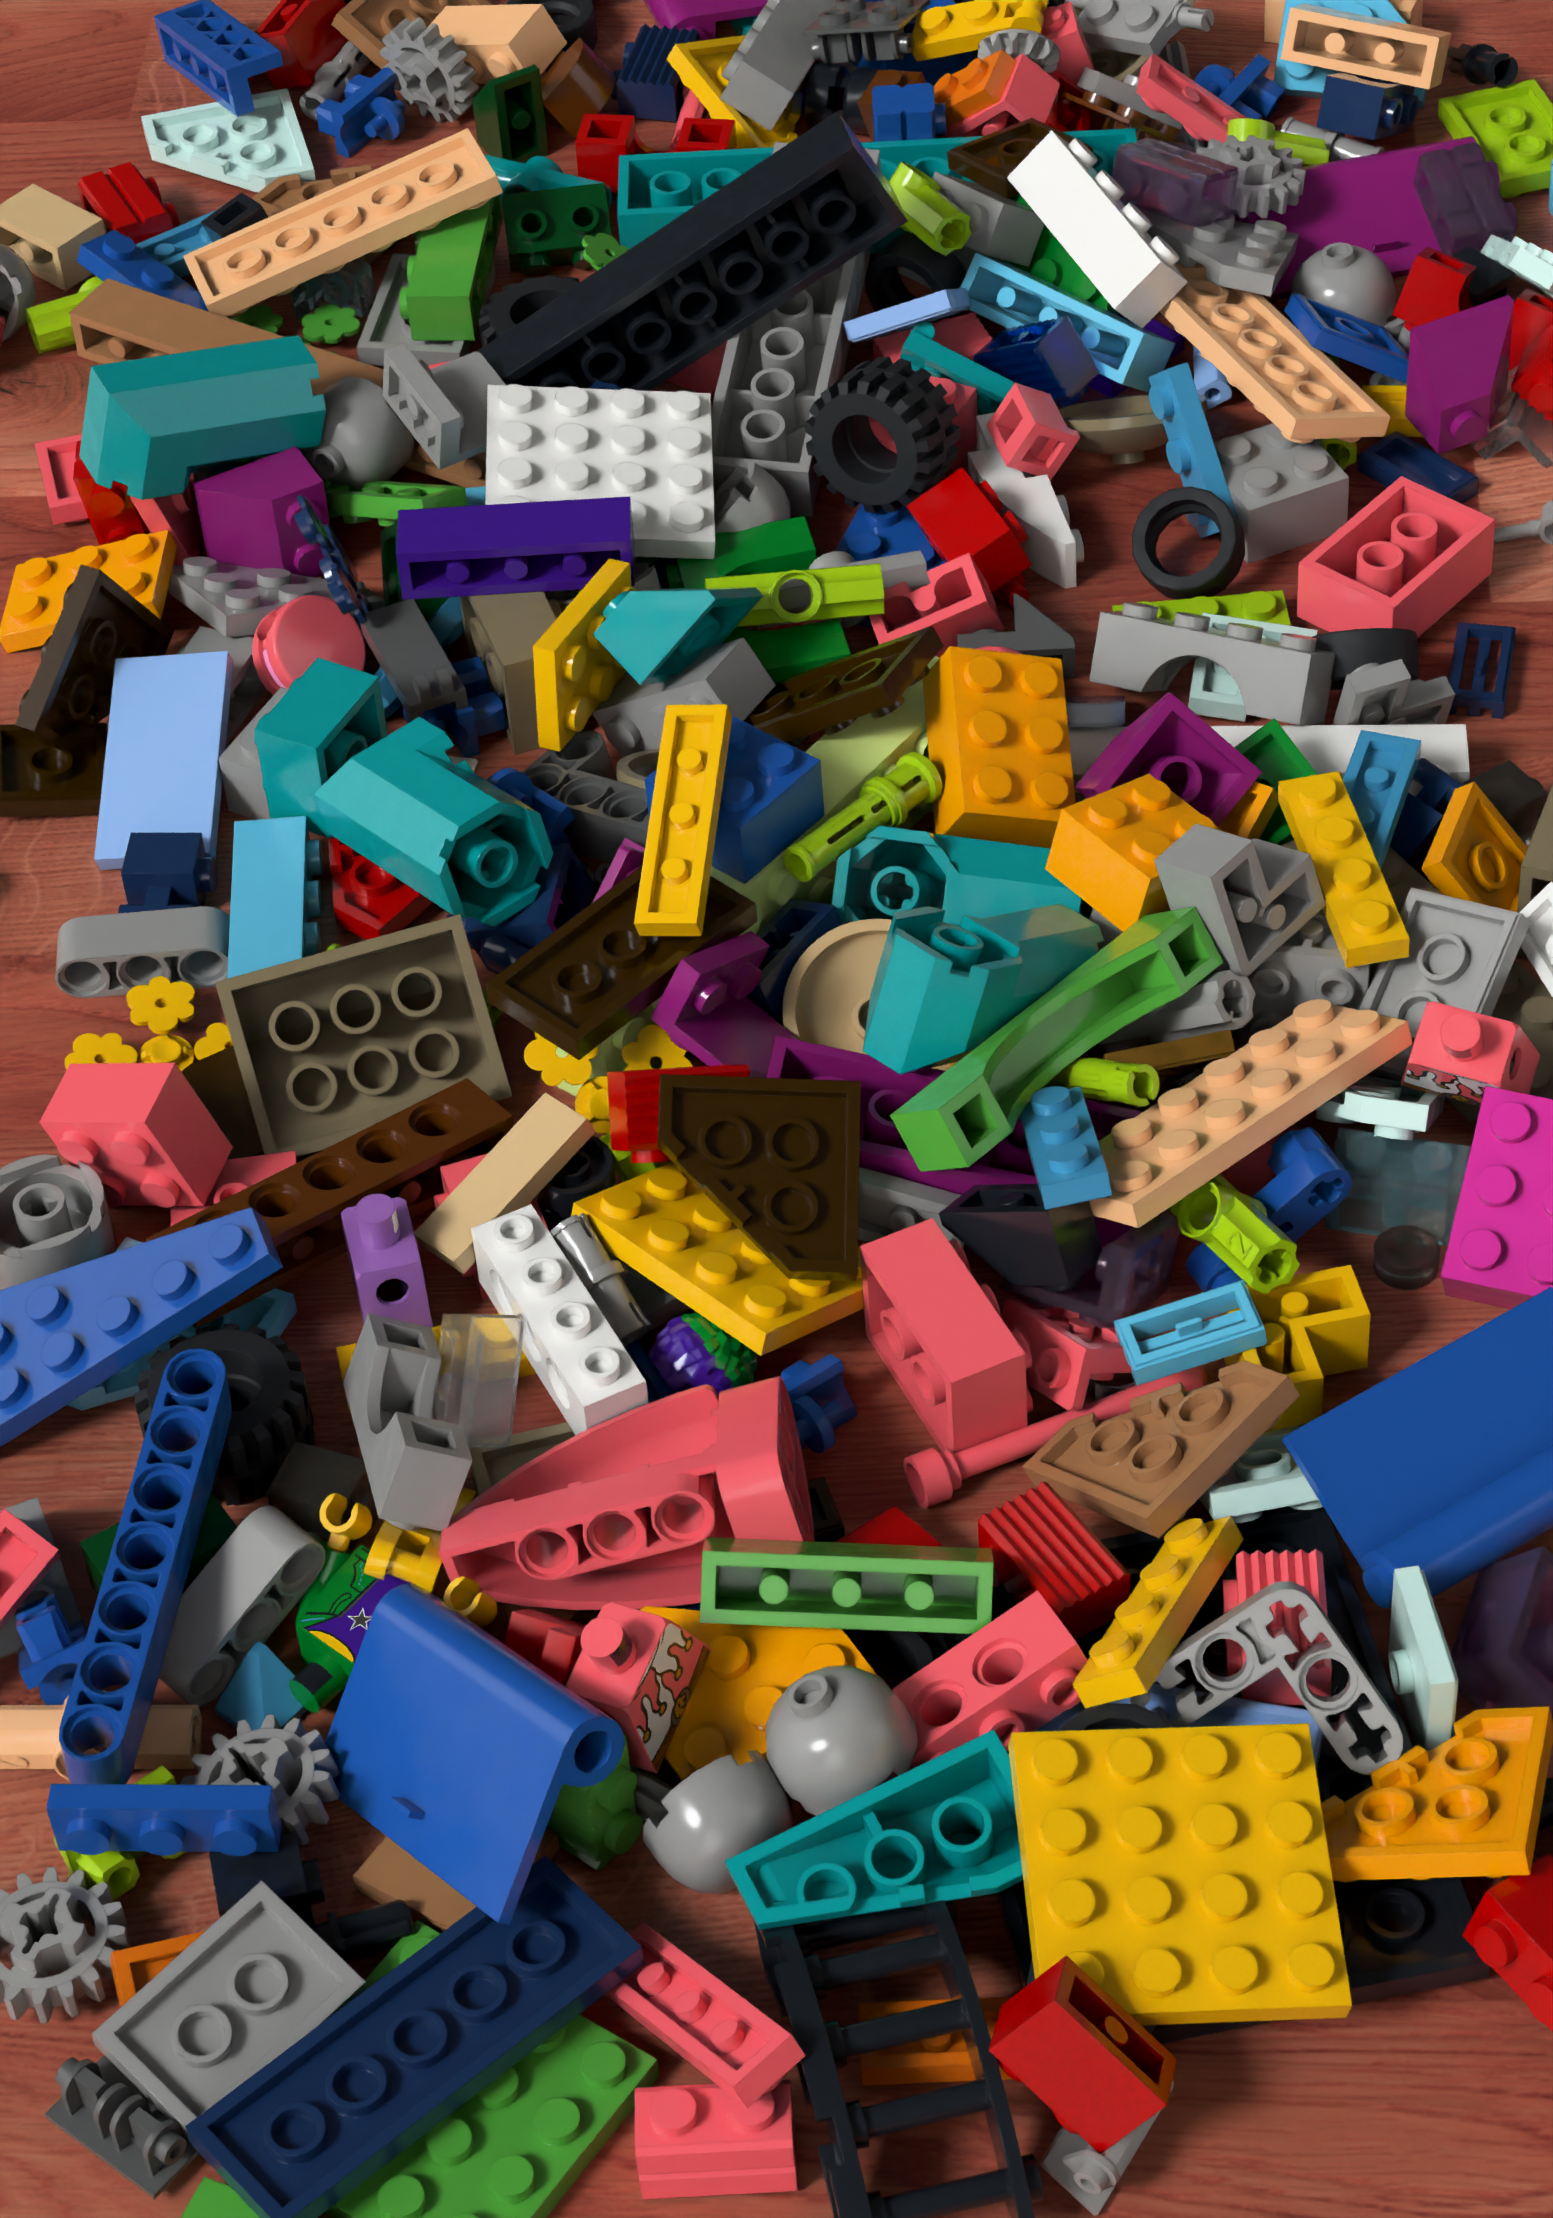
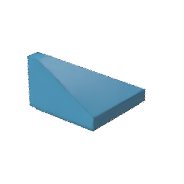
M259 1641L249 1649L215 1706L216 1715L237 1728L238 1722L245 1719L252 1730L260 1729L267 1715H274L280 1728L283 1729L294 1717L299 1719L307 1709L294 1697L289 1687V1682L295 1675L267 1646Z

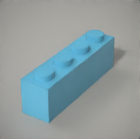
M975 252L960 287L967 288L972 305L969 307V310L1122 385L1149 392L1151 388L1148 377L1164 370L1175 345L1172 341L1145 328L1141 329L1134 323L1010 263Z
M306 816L234 821L227 979L322 953L319 923L312 922V917L322 916L323 913L320 881H313V876L323 875V852L320 839L310 840Z

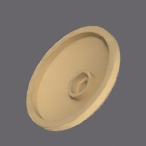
M865 919L841 925L818 938L806 949L794 965L785 987L782 1012L785 1029L800 1041L866 1054L863 1052L870 994L892 920ZM951 1064L933 1068L947 1071Z

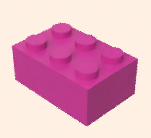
M1485 1086L1440 1276L1446 1296L1512 1309L1550 1287L1553 1288V1099Z

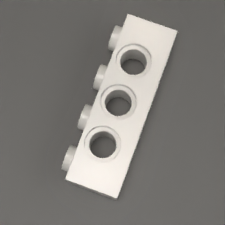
M532 1204L471 1228L479 1282L575 1436L595 1425L649 1403L646 1380Z

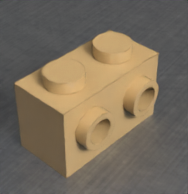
M31 184L0 204V244L13 249L25 260L32 274L64 291L86 280L93 274L76 261L82 244L107 233L102 218L35 184Z

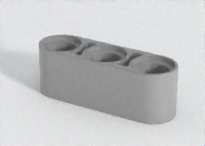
M198 906L84 916L70 919L62 924L58 931L55 982L65 994L76 998L127 995V992L132 987L148 985L149 981L157 976L168 978L170 983L177 981L187 982L194 989L216 986L215 982L227 979L230 916L223 910L215 907Z
M271 1505L263 1506L250 1513L181 1596L159 1679L189 1705L203 1707L215 1701L227 1688L249 1649L258 1641L264 1644L316 1580L325 1562V1549L277 1507Z

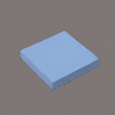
M967 288L945 289L843 322L848 341H852V343L870 341L892 332L913 328L921 321L932 322L969 310V307L972 305Z

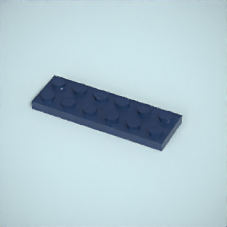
M544 1855L532 1864L510 1925L497 1923L481 1909L475 1907L187 2124L185 2127L189 2142L259 2218H318L644 1964L642 1946L557 1865Z

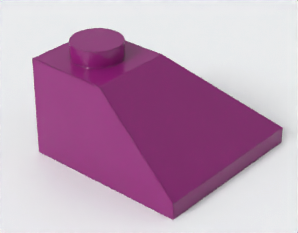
M1509 295L1410 329L1405 417L1438 454L1488 436L1507 390L1514 300Z
M1167 693L1110 742L1075 788L1088 799L1144 775L1151 774L1157 780L1165 783L1172 792L1200 814L1210 818L1219 827L1262 771L1172 693Z

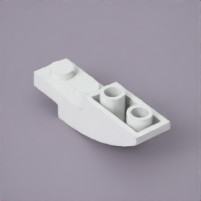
M994 413L976 416L977 451L968 453L969 476L976 485L986 480L1004 506L998 512L999 515L1002 516L1010 511L1023 528L1028 540L1023 542L1021 547L1032 564L1029 568L1064 588L1077 587V563L1084 562V545L1079 529H1070L1069 527L1070 517L1065 496L1063 494L1056 496L1047 474L1032 477L1029 473L1007 467L986 426Z

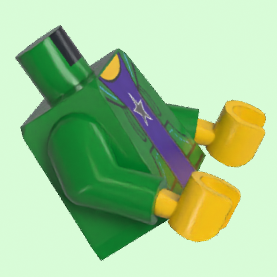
M338 1493L329 1495L321 1504L319 1512L320 1521L331 1532L328 1542H320L325 1549V1562L316 1580L302 1596L295 1620L302 1660L306 1667L289 1682V1687L299 1703L312 1713H318L340 1692L343 1694L372 1614L380 1599L397 1586L412 1584L390 1575H386L383 1581L363 1573L370 1550L360 1545L356 1550L351 1551L348 1549L350 1540L360 1539L368 1533L372 1525V1516L366 1506L356 1503L349 1520L342 1525L341 1518L347 1507V1498ZM462 1576L454 1579L445 1590L443 1602L479 1627L489 1625L497 1615L495 1599L483 1592L478 1594L479 1583L468 1577Z

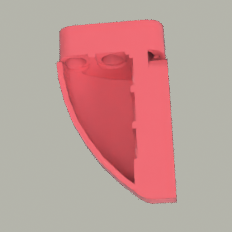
M781 1376L720 1391L719 1398L713 1386L708 1384L697 1386L618 1415L544 1452L484 1491L450 1519L447 1528L442 1529L439 1554L449 1580L452 1582L458 1577H468L479 1583L478 1594L483 1592L493 1597L496 1602L528 1607L601 1610V1607L607 1602H614L634 1609H642L644 1606L673 1607L701 1602L702 1550L706 1537L815 1542L804 1460L792 1403L785 1382Z

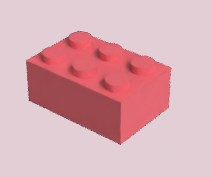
M1401 476L1299 562L1297 617L1328 632L1369 628H1399L1416 632L1418 638L1492 573L1496 519Z
M930 1218L861 1245L860 1257L866 1336L940 1450H948L951 1454L1028 1426L1027 1413L1033 1411L1032 1397L1026 1384V1369L1032 1366L1030 1349L1022 1333L1018 1329L1010 1331L1002 1320L997 1299L991 1288L986 1283L978 1285L970 1273L968 1259L961 1244L956 1239L948 1241L935 1220Z

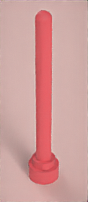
M1197 1366L1138 1386L1135 1385L1084 1404L1081 1410H1068L951 1454L948 1450L937 1452L934 1448L923 1450L904 1458L903 1467L907 1484L914 1499L921 1508L932 1507L950 1500L953 1491L961 1488L962 1480L1037 1452L1069 1420L1094 1412L1100 1422L1130 1412L1131 1399L1180 1382L1187 1392L1203 1387L1207 1383V1373L1203 1367Z

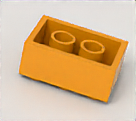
M949 646L930 669L928 675L922 679L929 760L938 770L943 784L942 794L933 801L935 834L1051 849L1061 810L1076 803L1062 659Z

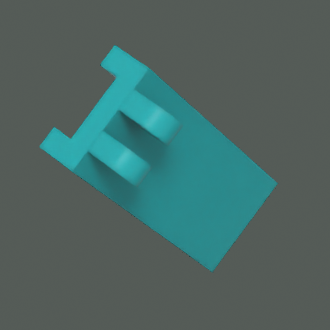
M926 321L918 322L906 339L901 349L900 358L911 361L913 371H917L922 367L931 376L946 378L959 384L977 388L978 415L995 413L1015 382L933 341L935 335L933 325Z

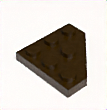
M81 564L74 582L69 585L65 592L63 609L54 631L43 645L41 663L30 689L25 692L21 699L19 716L15 726L40 744L59 750L63 749L74 741V730L82 723L95 725L110 714L115 659L165 655L174 630L104 572Z
M660 1074L657 1146L788 1279L856 1281L858 1273L861 1081Z

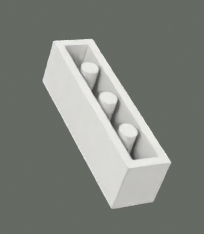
M1051 130L1010 173L1007 179L1113 309L1143 329L1188 283L1174 265L1180 257L1158 235L1154 239L1150 237L1147 230L1152 226V223L1132 203L1129 202L1125 206L1119 198L1125 191L1104 170H1101L1099 173L1094 170L1092 166L1098 159L1080 140L1074 138L1068 143Z

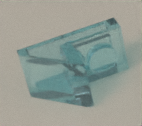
M355 259L346 263L337 272L321 274L299 284L291 291L295 318L297 320L301 319L324 301L335 304L339 308H353L357 316L361 318L366 317L370 314L375 301L371 265Z

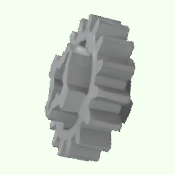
M417 17L413 22L406 18L382 39L385 47L380 50V55L389 61L384 67L390 68L398 77L394 90H400V94L405 98V103L408 106L414 102L419 105V111L423 117L432 112L433 117L438 123H441L446 118L450 122H454L473 105V95L479 91V86L470 79L476 74L474 68L465 65L463 60L466 58L467 53L459 50V47L454 42V37L451 35L445 38L442 37L437 24L433 23L427 28L420 17Z
M1227 135V141L1224 143L1211 139L1209 140L1208 148L1198 147L1196 149V155L1192 157L1189 182L1192 183V194L1202 195L1201 203L1203 205L1219 204V213L1230 212L1239 215L1240 218H1246L1248 212H1256L1261 218H1267L1268 211L1271 209L1277 213L1284 214L1286 213L1287 205L1296 206L1298 204L1299 195L1303 193L1306 171L1302 170L1303 160L1301 158H1292L1293 150L1291 148L1275 149V140L1270 139L1266 141L1256 138L1254 135H1249L1246 141H1239L1235 136Z
M267 1715L262 1722L261 1728L252 1730L245 1719L239 1721L237 1724V1736L230 1740L223 1735L215 1734L211 1738L216 1751L211 1756L195 1754L191 1759L199 1775H191L181 1780V1785H272L282 1825L281 1835L296 1832L298 1842L302 1845L310 1841L305 1827L310 1822L326 1824L330 1819L322 1803L338 1800L340 1795L333 1780L340 1775L339 1769L329 1749H327L321 1734L316 1729L307 1733L301 1720L295 1717L281 1729L274 1715Z
M48 1867L43 1876V1882L32 1884L30 1878L25 1873L17 1875L19 1890L8 1894L0 1889V1957L1 1951L8 1953L10 1962L13 1964L12 1969L9 1970L0 1961V2004L5 2001L10 2019L16 2021L25 2014L28 2007L36 2008L40 2023H48L53 2008L62 2005L71 2017L79 2015V2004L77 2001L79 1998L87 1995L99 2002L106 1998L101 1980L103 1977L114 1979L109 1960L111 1952L131 1948L126 1931L128 1925L120 1901H112L109 1887L105 1882L89 1888L85 1871L77 1870L73 1873L67 1882L59 1881L56 1868ZM84 1919L95 1928L94 1937L88 1936L85 1924H82Z

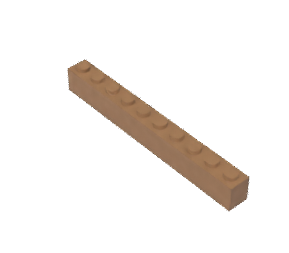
M108 278L69 313L78 356L101 364L284 338V336ZM305 344L317 362L320 376L318 379L310 380L313 396L319 395L327 386L335 384L338 380L347 376L367 379L383 389V369ZM413 436L412 458L404 467L466 488L486 486V451L439 470Z

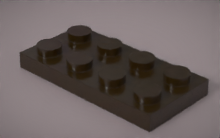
M929 626L778 681L744 722L796 747L808 739L812 733L824 729L827 735L835 734L850 726L858 717L868 713L874 719L883 717L903 704L905 699L902 694L908 687L916 684L928 675L930 669L927 665L944 645L933 626Z
M640 866L486 983L488 1002L580 1060L659 999L667 988L682 958L735 938L757 922L756 903L710 876L702 936H639L634 925L642 872V866Z

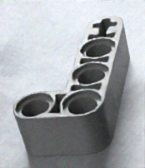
M587 730L576 732L560 752L554 750L546 751L523 771L530 778L532 785L570 808L575 819L563 830L572 844L571 848L575 853L612 863L624 838L634 840L644 846L646 845L649 824L646 789L617 781L605 741L600 733Z

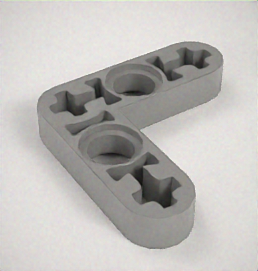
M1278 1581L1266 1586L1179 1643L1154 1683L1158 1681L1164 1689L1174 1687L1186 1679L1185 1670L1178 1664L1186 1659L1191 1661L1197 1680L1209 1691L1199 1697L1192 1683L1179 1691L1175 1696L1177 1706L1175 1712L1167 1714L1162 1707L1150 1710L1159 1714L1171 1727H1187L1278 1667L1341 1760L1351 1770L1363 1775H1371L1370 1773L1390 1761L1398 1760L1403 1750V1734L1396 1716L1314 1596L1304 1586L1292 1581ZM1280 1600L1288 1608L1296 1607L1299 1604L1305 1608L1298 1615L1301 1630L1310 1643L1315 1640L1320 1632L1324 1633L1328 1639L1308 1646L1294 1662H1290L1286 1657L1288 1654L1298 1652L1297 1643L1289 1631L1283 1626L1277 1627L1274 1630L1267 1626L1274 1619L1271 1606ZM1218 1639L1236 1641L1243 1647L1246 1653L1243 1667L1236 1674L1229 1677H1219L1212 1674L1203 1663L1205 1649ZM1322 1659H1334L1341 1662L1349 1673L1346 1687L1339 1694L1332 1697H1322L1315 1694L1308 1688L1306 1683V1675L1309 1668L1315 1662ZM1150 1690L1145 1694L1130 1697V1704L1147 1709L1145 1705L1150 1701ZM1361 1693L1366 1694L1369 1700L1357 1703L1356 1706L1358 1713L1367 1726L1374 1730L1384 1725L1388 1729L1381 1735L1384 1748L1376 1754H1372L1367 1747H1361L1355 1751L1351 1748L1357 1741L1354 1727L1344 1712L1335 1723H1332L1327 1717L1328 1715L1337 1714L1348 1709Z

